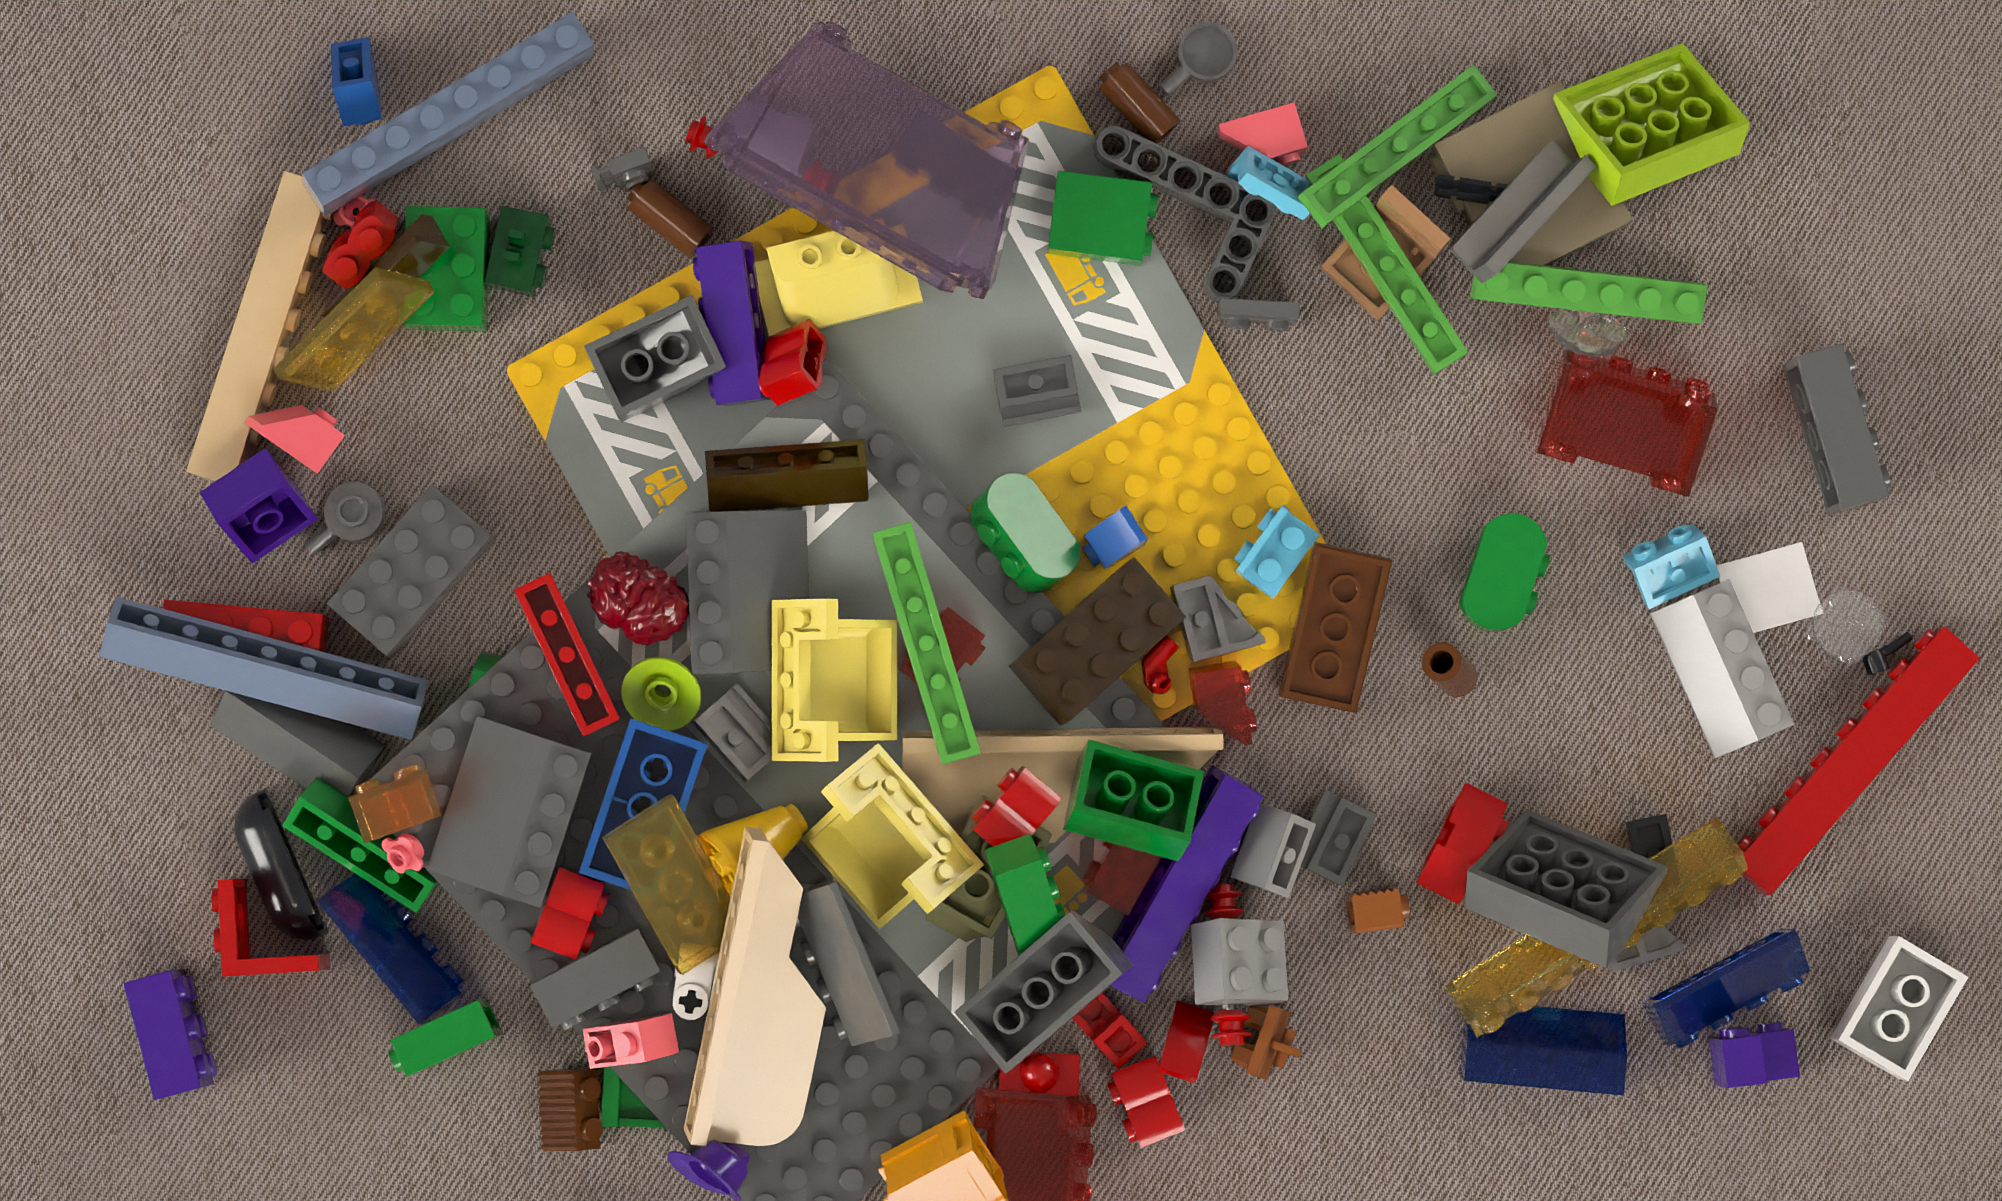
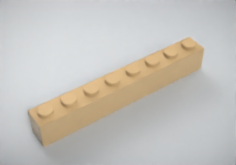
M286 171L283 172L186 472L194 476L215 482L246 462L252 445H258L262 435L244 422L248 416L263 413L265 406L270 407L273 403L277 390V385L273 384L277 369L282 370L285 366L289 353V347H286L285 343L289 331L295 332L301 316V310L297 309L301 294L307 295L312 284L313 272H310L309 269L313 257H319L324 247L325 235L321 234L325 220H331L335 213L334 211L324 217L304 186L302 176Z

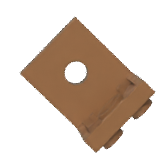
M1393 185L1382 194L1375 206L1376 211L1420 276L1442 252L1451 238ZM1344 240L1321 265L1320 269L1378 321L1389 310V306L1347 241Z

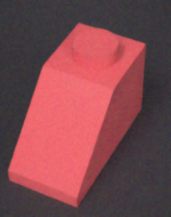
M1294 102L1221 123L1217 128L1219 139L1241 151L1250 146L1283 166L1300 162V155L1305 154L1308 148Z
M303 405L251 415L244 422L317 474L345 436L334 428L338 420L320 407L313 413Z

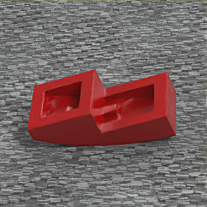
M1103 993L1072 1018L1118 1070L1148 1043Z
M1177 1000L1157 1068L1158 1072L1192 1083L1196 1082L1213 1023L1211 1017L1215 1012Z

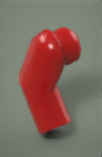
M1167 635L1143 658L1141 664L1145 686L1151 693L1160 695L1167 693L1171 688L1172 682L1168 675L1166 662L1179 648Z

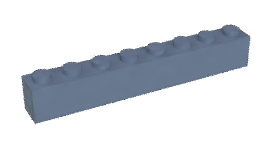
M571 12L302 173L303 184L324 217L593 57L594 43L574 12Z
M117 596L115 597L107 622L99 657L409 740L413 738L428 680Z

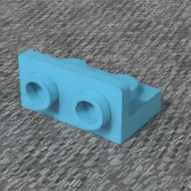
M1247 146L1227 170V177L1238 181V184L1242 185L1248 193L1259 195L1272 202L1283 213L1293 214L1303 221L1310 214L1298 199V196L1310 187L1306 178L1252 147Z
M1284 505L1280 507L1278 512L1272 508L1269 509L1257 526V528L1263 531L1254 544L1247 540L1234 558L1235 561L1240 563L1234 572L1271 599H1274L1320 535L1288 512L1289 509Z
M1694 524L1677 526L1671 529L1668 535L1653 542L1640 543L1631 552L1623 555L1624 562L1632 570L1642 600L1648 609L1721 577L1706 536Z

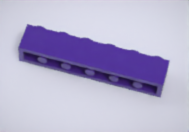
M1211 765L1202 781L1190 844L1179 861L1158 857L1112 937L1113 941L1134 966L1110 986L1145 1003L1149 994L1157 989L1161 980V973L1169 959H1172L1178 953L1181 939L1188 926L1197 920L1201 904L1206 895L1219 882L1221 869L1228 857L1237 851L1243 831L1247 824L1254 820L1260 810V802L1264 796L1251 785Z

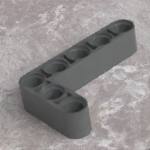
M1109 126L1103 129L1097 136L1093 146L1094 156L1101 164L1137 181L1151 182L1152 188L1230 223L1205 276L1203 288L1206 296L1213 302L1219 303L1221 298L1233 299L1242 288L1275 213L1274 204L1259 195L1248 193L1242 185L1238 184V181L1124 128ZM1107 137L1117 138L1122 144V153L1115 156L1108 155L1102 148V140ZM1146 153L1152 154L1158 161V169L1154 172L1143 171L1138 165V156ZM1178 170H1186L1191 173L1194 179L1193 186L1188 189L1178 187L1174 182V173ZM1219 186L1226 189L1229 194V203L1221 206L1213 203L1209 195L1211 188ZM1249 203L1261 205L1265 212L1264 220L1254 222L1248 219L1245 212L1246 205ZM1235 238L1244 240L1249 248L1248 255L1243 258L1235 257L1229 250L1230 240ZM1217 274H1225L1230 277L1233 284L1232 291L1229 293L1218 292L1213 286V277Z

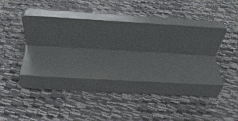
M1548 142L1450 247V251L1481 283L1491 279L1504 268L1597 166L1586 155L1573 162L1555 142Z

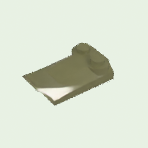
M981 795L978 802L972 807L969 817L959 833L962 840L984 865L929 914L926 913L927 921L966 943L980 937L992 939L1005 918L985 853L986 849L993 846L970 828L975 822L971 818L975 809L983 800L988 799L990 802L993 800L985 795ZM1041 826L1032 835L1036 848L1043 846L1046 848L1052 838V834Z

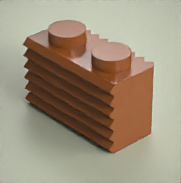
M1396 888L1349 893L1346 896L1351 933L1404 927V919L1410 918L1407 894L1400 895V891Z

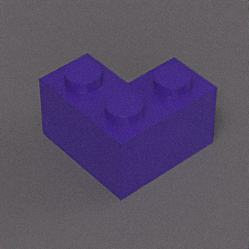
M1782 1022L1757 1024L1758 1032L1750 1033L1748 1027L1742 1028V1026L1718 1029L1719 1036L1708 1038L1714 1085L1724 1088L1767 1084V1081L1800 1077L1794 1029L1782 1028Z

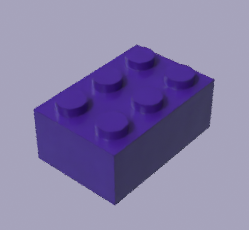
M185 969L169 970L123 983L153 1099L158 1100L213 1085V1076L217 1075V1066L212 1052L206 1053L203 1037H207V1027L201 1013L196 1015L192 999L197 998V989L192 975L186 976Z

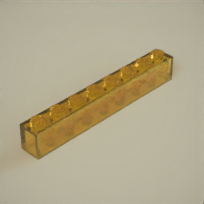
M1717 817L1649 858L1667 866V874L1623 949L1633 946L1638 942L1641 935L1654 927H1662L1668 924L1675 914L1686 907L1702 903L1710 892L1720 886L1734 883L1748 869L1743 851ZM1525 935L1445 986L1452 1002L1475 1036L1479 1037L1484 1033L1496 1031L1504 1024L1506 1019L1518 1012L1530 1010L1543 996L1553 990L1558 991L1565 988L1575 976L1587 969H1595L1600 965Z

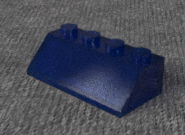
M354 873L317 900L318 904L419 1025L429 1023L465 993V990L460 986L464 982L463 977L451 963L444 966L435 956L439 949L425 932L419 936L409 923L414 919L400 902L393 905L383 891Z
M1780 928L1643 1001L1642 1005L1663 1044L1667 1046L1675 1044L1679 1049L1699 1038L1696 1033L1697 1031L1709 1025L1712 1030H1715L1734 1020L1731 1013L1745 1006L1747 1011H1751L1769 1001L1766 996L1768 993L1778 988L1784 993L1799 986L1804 982L1801 976L1810 972V968L1796 930Z
M1466 1000L1460 1080L1624 1096L1627 1065L1625 1014Z

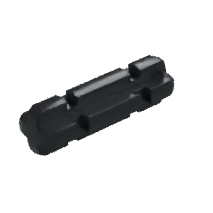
M1441 174L1436 179L1434 192L1437 197L1450 199L1451 196H1456V200L1488 204L1489 201L1493 202L1509 184L1497 183L1496 186H1493L1492 182L1463 177H1460L1459 180H1454V176Z

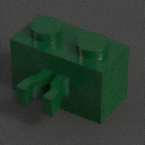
M507 206L501 207L485 277V284L489 288L534 298L537 288L543 289L548 266L542 265L545 250L552 251L556 237V228L551 227L552 221L548 215Z

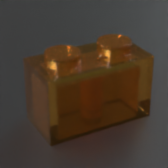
M414 765L394 772L395 781L380 786L377 778L355 786L357 794L348 798L364 843L444 815L428 769L419 772L417 766Z

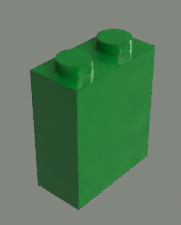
M1058 171L1047 254L1141 266L1143 256L1150 257L1153 233L1146 232L1148 217L1155 218L1158 194L1151 193L1152 183Z
M485 998L472 1002L391 1039L390 1042L393 1048L388 1050V1054L396 1071L400 1072L403 1070L405 1076L408 1077L501 1036L503 1032L488 999Z

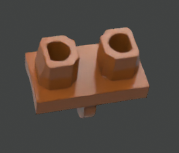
M1272 1005L1269 1008L1249 1006L1247 1014L1251 1018L1244 1021V1025L1259 1030L1260 1033L1255 1046L1244 1042V1045L1235 1046L1231 1060L1246 1068V1073L1267 1080L1272 1065L1284 1069L1288 1055L1300 1058L1302 1050L1292 1047L1297 1032L1286 1028L1291 1012Z

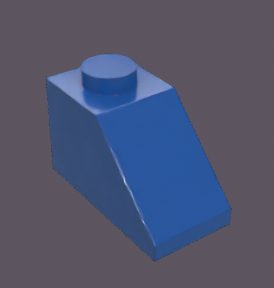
M365 37L331 44L332 89L343 126L353 124L365 125L382 119L381 96L370 38Z
M1124 506L1084 534L1083 538L1087 544L1082 546V549L1094 567L1101 564L1103 569L1107 570L1145 546L1147 538L1127 506Z

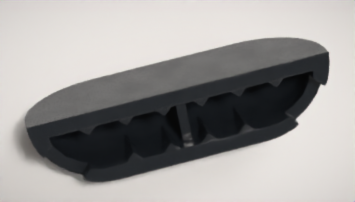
M267 789L260 790L248 797L239 808L235 818L234 832L238 846L266 911L273 924L282 933L292 938L309 940L326 935L328 930Z

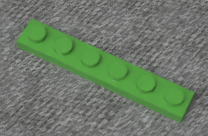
M1473 64L1298 196V199L1320 227H1325L1498 95Z
M1338 154L1306 174L1305 178L1311 186L1344 162V160ZM1367 195L1333 220L1433 376L1469 353Z
M1509 261L1496 276L1483 283L1473 275L1470 297L1476 300L1702 324L1708 285L1699 282Z
M908 522L872 533L941 764L944 765L981 754L912 524Z

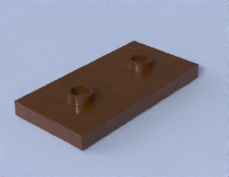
M1314 542L1280 685L1279 697L1357 713L1393 561L1391 558Z

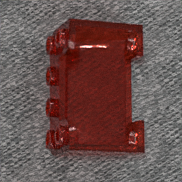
M1573 345L1572 350H1563L1536 445V453L1575 464L1577 456L1626 469L1649 476L1652 487L1689 497L1718 411L1716 396L1712 391L1708 390L1710 384L1688 377L1686 382L1671 378L1672 373L1658 367L1651 366L1648 371L1633 367L1634 362L1620 356H1611L1610 360L1595 356L1596 351L1581 345Z
M998 1088L976 1089L974 1128H988L986 1146L1003 1171V1181L1009 1201L1091 1200V1186L1087 1184L1088 1168L1092 1166L1094 1160V1147L1090 1144L1091 1128L1096 1123L1097 1108L1095 1104L1091 1103L1088 1095Z

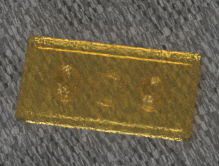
M375 267L273 368L278 379L334 391L435 292L430 282Z
M669 794L602 838L679 974L684 975L720 951L731 897L675 796Z

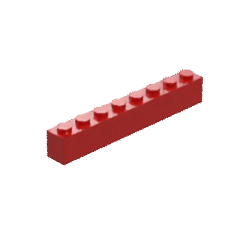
M1945 626L1936 628L1934 632L1928 628L1916 640L1913 646L1918 650L1908 661L1905 658H1901L1887 674L1891 678L1889 683L1882 690L1876 687L1864 699L1861 705L1866 709L1856 720L1853 717H1849L1835 733L1839 737L1836 743L1830 749L1824 746L1809 762L1813 769L1804 779L1797 776L1784 790L1783 794L1787 798L1778 808L1774 805L1770 806L1759 818L1757 823L1761 827L1752 838L1745 835L1731 850L1735 857L1729 862V865L1763 895H1772L1980 659L1977 654Z

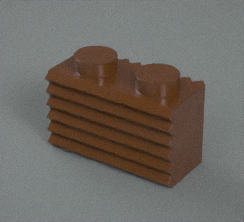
M597 1068L540 1071L537 1076L540 1078L538 1084L541 1087L538 1091L541 1094L539 1098L541 1105L539 1108L542 1111L539 1115L542 1118L540 1122L542 1126L540 1132L543 1135L540 1139L543 1142L541 1149L543 1151L601 1149L600 1137L603 1128L599 1120L598 1106L601 1087L597 1080Z

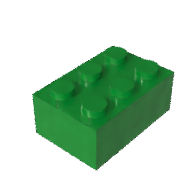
M406 206L405 231L422 214L433 216L450 247L403 293L402 324L408 330L487 332L488 286L485 284V277L489 264L490 248L489 212L486 208Z
M1088 739L1077 759L1063 830L1179 861L1191 842L1204 771Z

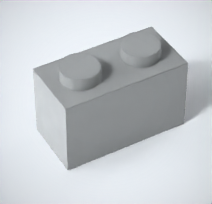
M1261 803L1257 816L1249 824L1230 877L1289 899L1316 824L1292 813Z

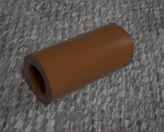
M1116 62L1101 75L1100 80L1103 84L1099 90L1143 138L1158 144L1181 122L1179 117L1129 63L1120 66Z
M653 179L647 183L636 184L627 197L631 202L628 210L689 259L697 254L696 247L704 246L714 231V227Z
M1440 642L1433 644L1425 651L1422 658L1423 670L1444 693L1452 697H1462L1474 689L1477 682L1476 669L1456 647L1449 643Z

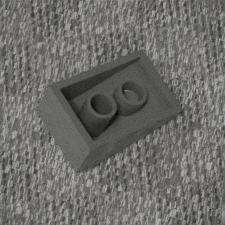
M692 295L584 346L612 407L621 422L659 405L726 368Z

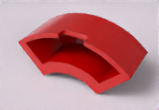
M1465 782L1425 858L1416 883L1459 904L1466 893L1467 871L1489 849L1492 840L1496 842L1500 836H1503L1507 828L1508 821L1502 818L1508 803Z

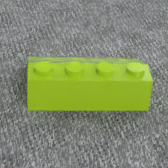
M1683 43L1554 93L1553 97L1579 157L1582 158L1586 155L1597 166L1588 175L1589 179L1611 206L1739 155L1750 125L1748 119Z

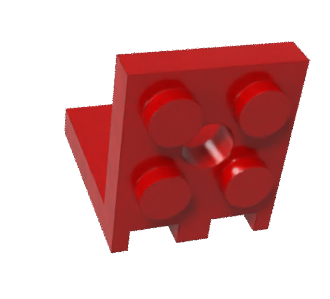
M217 880L218 888L212 889L211 901L213 912H219L220 928L214 929L213 941L215 952H221L222 977L330 970V954L250 958L247 880Z

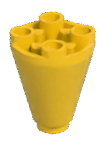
M790 803L786 807L778 806L703 831L691 839L693 849L707 864V867L703 869L705 878L714 889L722 886L729 901L736 877L745 827L760 828L780 857L784 859L800 842L802 834L808 830V825L803 815L793 804Z

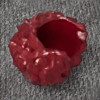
M619 551L610 558L605 557L597 564L594 576L588 581L591 591L587 593V597L590 598L591 607L597 614L600 622L611 629L621 628L624 635L636 644L649 646L658 641H667L674 633L681 631L682 624L689 615L687 593L683 587L677 584L676 577L668 576L665 570H659V567L656 565L649 566L646 559L640 560L638 555L631 556L629 552Z

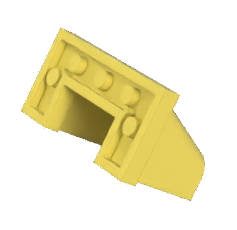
M883 218L768 247L766 249L769 259L755 262L760 303L769 336L808 319H811L817 328L821 329L923 303L904 225L886 229Z
M838 599L772 600V761H838V741L897 740V620L838 619Z
M879 743L821 791L834 807L801 839L879 930L913 900L929 914L984 865Z

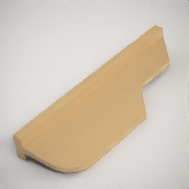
M1220 727L974 730L981 754L942 765L931 730L902 731V771L959 835L972 807L978 802L981 795L994 799L1001 791L997 784L1006 772L1011 768L1018 771L1021 766H1024L1062 798L1052 813L1040 825L1052 834L1049 843H1055L1066 832V830H1063L1077 759L1088 739L1199 770L1218 750H1223V732Z
M745 827L736 877L731 893L684 1124V1132L691 1145L706 1146L707 1141L713 1139L719 1142L754 1146L774 1145L785 1140L795 1132L802 1121L826 1007L789 957L803 887L760 828Z

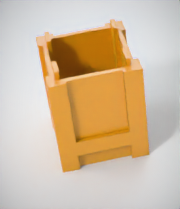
M965 1111L952 1116L880 1155L883 1166L878 1168V1171L885 1182H887L886 1190L888 1197L884 1198V1201H1009L1003 1181V1171Z

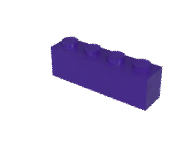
M734 241L696 247L697 257L693 260V270L697 281H700L702 297L698 299V308L726 365V368L708 378L710 395L716 400V405L723 406L771 400L763 395L758 384L761 367L765 363L763 351L765 350L766 343L753 243Z

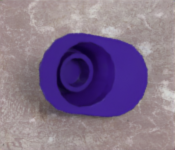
M713 1139L708 1141L706 1146H701L692 1154L671 1151L667 1154L671 1165L691 1182L707 1190L728 1195L736 1201L741 1200L737 1192L747 1177L748 1170L746 1166L750 1159L749 1153L734 1143H721Z

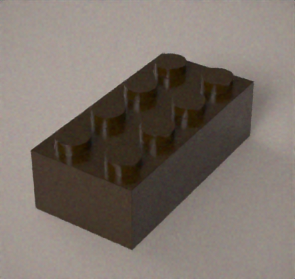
M1133 557L1120 566L1008 667L1054 720L1062 726L1078 715L1182 622L1186 616L1137 559Z

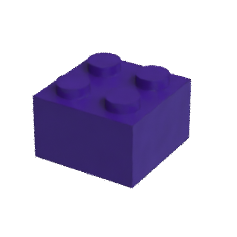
M267 448L250 457L246 462L199 492L217 524L252 564L318 520L300 488Z

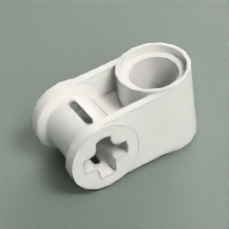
M680 941L674 975L676 981L673 993V1008L681 1018L695 1020L706 1012L709 1005L712 983L714 982L720 947ZM688 990L696 991V998L702 1000V1007H695L693 1014L685 1013V1006L679 1004L680 996L686 997Z

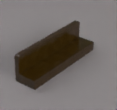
M422 214L369 267L362 279L351 286L322 315L327 325L316 335L320 343L351 347L450 247L433 216Z
M864 439L705 451L710 512L866 502L869 499Z

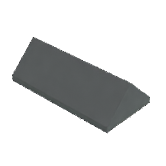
M225 691L210 725L304 788H307L317 777L351 800L387 747L355 725Z

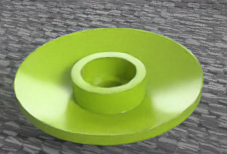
M652 657L641 660L630 668L622 683V700L628 713L635 720L668 731L679 729L691 722L701 704V689L696 677L686 666L673 659ZM658 684L667 686L670 691H662Z

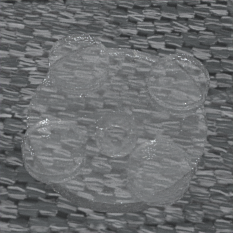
M1564 309L1552 311L1549 318V324L1552 326V333L1556 340L1565 348L1585 356L1602 357L1612 354L1618 348L1619 342H1623L1628 334V329L1625 325L1612 321L1601 313Z
M1844 586L1834 587L1830 590L1828 596L1817 606L1813 620L1806 627V635L1811 641L1818 643L1820 648L1830 656L1841 659L1843 663L1848 665L1857 664L1864 655L1868 654L1877 645L1882 634V628L1885 625V615L1866 595L1857 591H1851Z

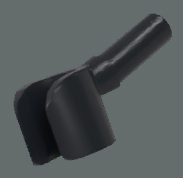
M1906 632L1890 644L1866 653L1863 656V663L1867 674L1872 675L1889 669L1890 666L1886 656L1893 654L1913 640L1910 633Z

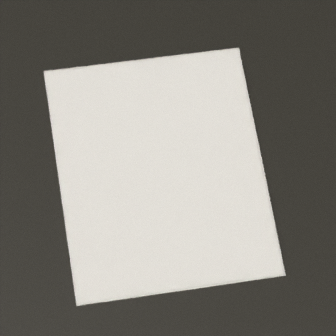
M1802 542L1717 565L1721 576L1719 577L1720 583L1728 579L1730 580L1753 633L1823 614Z

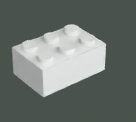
M1889 936L1830 1039L1894 1077L1909 1081L1968 977L1900 936Z

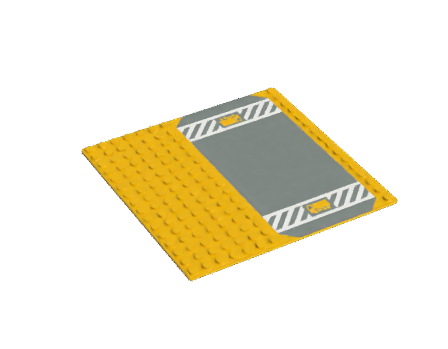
M1046 66L943 124L1019 173L1016 183L991 221L983 217L981 222L973 219L961 210L963 203L951 195L948 200H945L927 188L929 181L917 174L912 179L895 167L896 160L892 158V153L841 180L834 198L827 196L825 201L821 203L820 193L732 242L746 241L753 243L755 262L769 259L766 249L768 247L882 218L886 229L904 225L923 303L819 329L825 336L827 344L826 357L821 365L824 363L833 364L969 513L975 498L1002 475L1009 473L1022 474L1035 482L1078 541L1080 547V557L1075 569L1052 589L1043 592L1064 616L1120 566L1133 557L1137 559L1172 601L1170 587L1206 576H1211L1223 589V594L1226 598L1233 601L1243 612L1242 616L1256 632H1260L1265 637L1266 643L1191 663L1179 623L1167 634L1179 646L1178 650L1166 662L1168 675L1172 682L1171 688L1167 693L1162 695L1151 693L1144 684L1141 664L1143 658L1150 650L1120 676L1160 721H1163L1289 650L1313 545L1274 599H1271L1234 572L1240 564L1234 560L1235 556L1247 540L1253 544L1257 541L1263 532L1257 526L1269 509L1272 508L1278 512L1280 507L1284 505L1289 509L1288 512L1320 534L1154 240L1152 241L1150 257L1143 256L1141 266L1047 254L1058 171L1118 178L1113 169L1101 164L1094 156L1093 146L1096 138L1057 69L1053 66ZM693 263L517 360L507 368L509 378L609 557L614 556L616 552L620 551L706 472L705 451L731 449L777 407L772 400L731 406L716 405V400L710 395L708 378L634 417L623 422L618 419L584 346L692 295L698 306V299L702 297L700 281H697L694 275ZM761 307L762 319H763V327H764V335H765V343H766V340L768 339L769 334H768V330H767V326H766V322H765L763 310H762V307ZM1071 355L1082 412L1004 427L993 369ZM1127 506L1147 538L1145 546L1107 570H1104L1101 564L1094 567L1082 549V546L1087 544L1083 538L1084 534L1122 507ZM1320 534L1315 542L1326 544Z

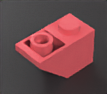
M672 1013L645 1016L582 1029L590 1069L647 1062L679 1053Z

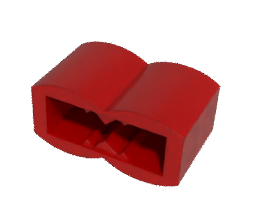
M378 200L364 206L356 215L352 229L341 233L331 244L323 272L344 289L355 285L365 275L370 260L381 256L391 245L399 217Z
M811 319L771 335L766 340L765 350L763 351L765 363L761 367L758 384L763 395L770 398L776 406L814 391L821 385V363L826 357L827 344L825 336Z
M1021 766L1018 771L1011 768L998 782L997 787L1001 791L992 802L988 799L983 800L972 813L971 818L975 822L970 828L993 847L1027 834L1032 836L1062 798L1026 767Z
M560 865L531 943L575 960L579 951L587 954L596 932L588 929L593 914L602 916L610 893L603 891L606 882Z
M1156 1055L1112 1072L1114 1081L1107 1083L1115 1105L1123 1103L1129 1118L1122 1120L1130 1143L1138 1140L1141 1148L1185 1131L1163 1073L1157 1071L1159 1062Z

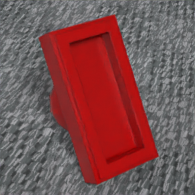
M1032 1052L1008 1073L1005 1074L1000 1068L999 1091L1078 1094L1080 1054Z

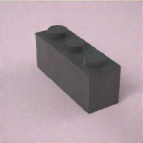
M637 927L532 982L530 986L551 1027L554 1028L561 1024L563 1029L567 1030L584 1021L583 1012L597 1005L599 1011H603L620 1002L619 993L633 986L635 992H639L656 983L657 980L654 975L661 972V968L640 928Z

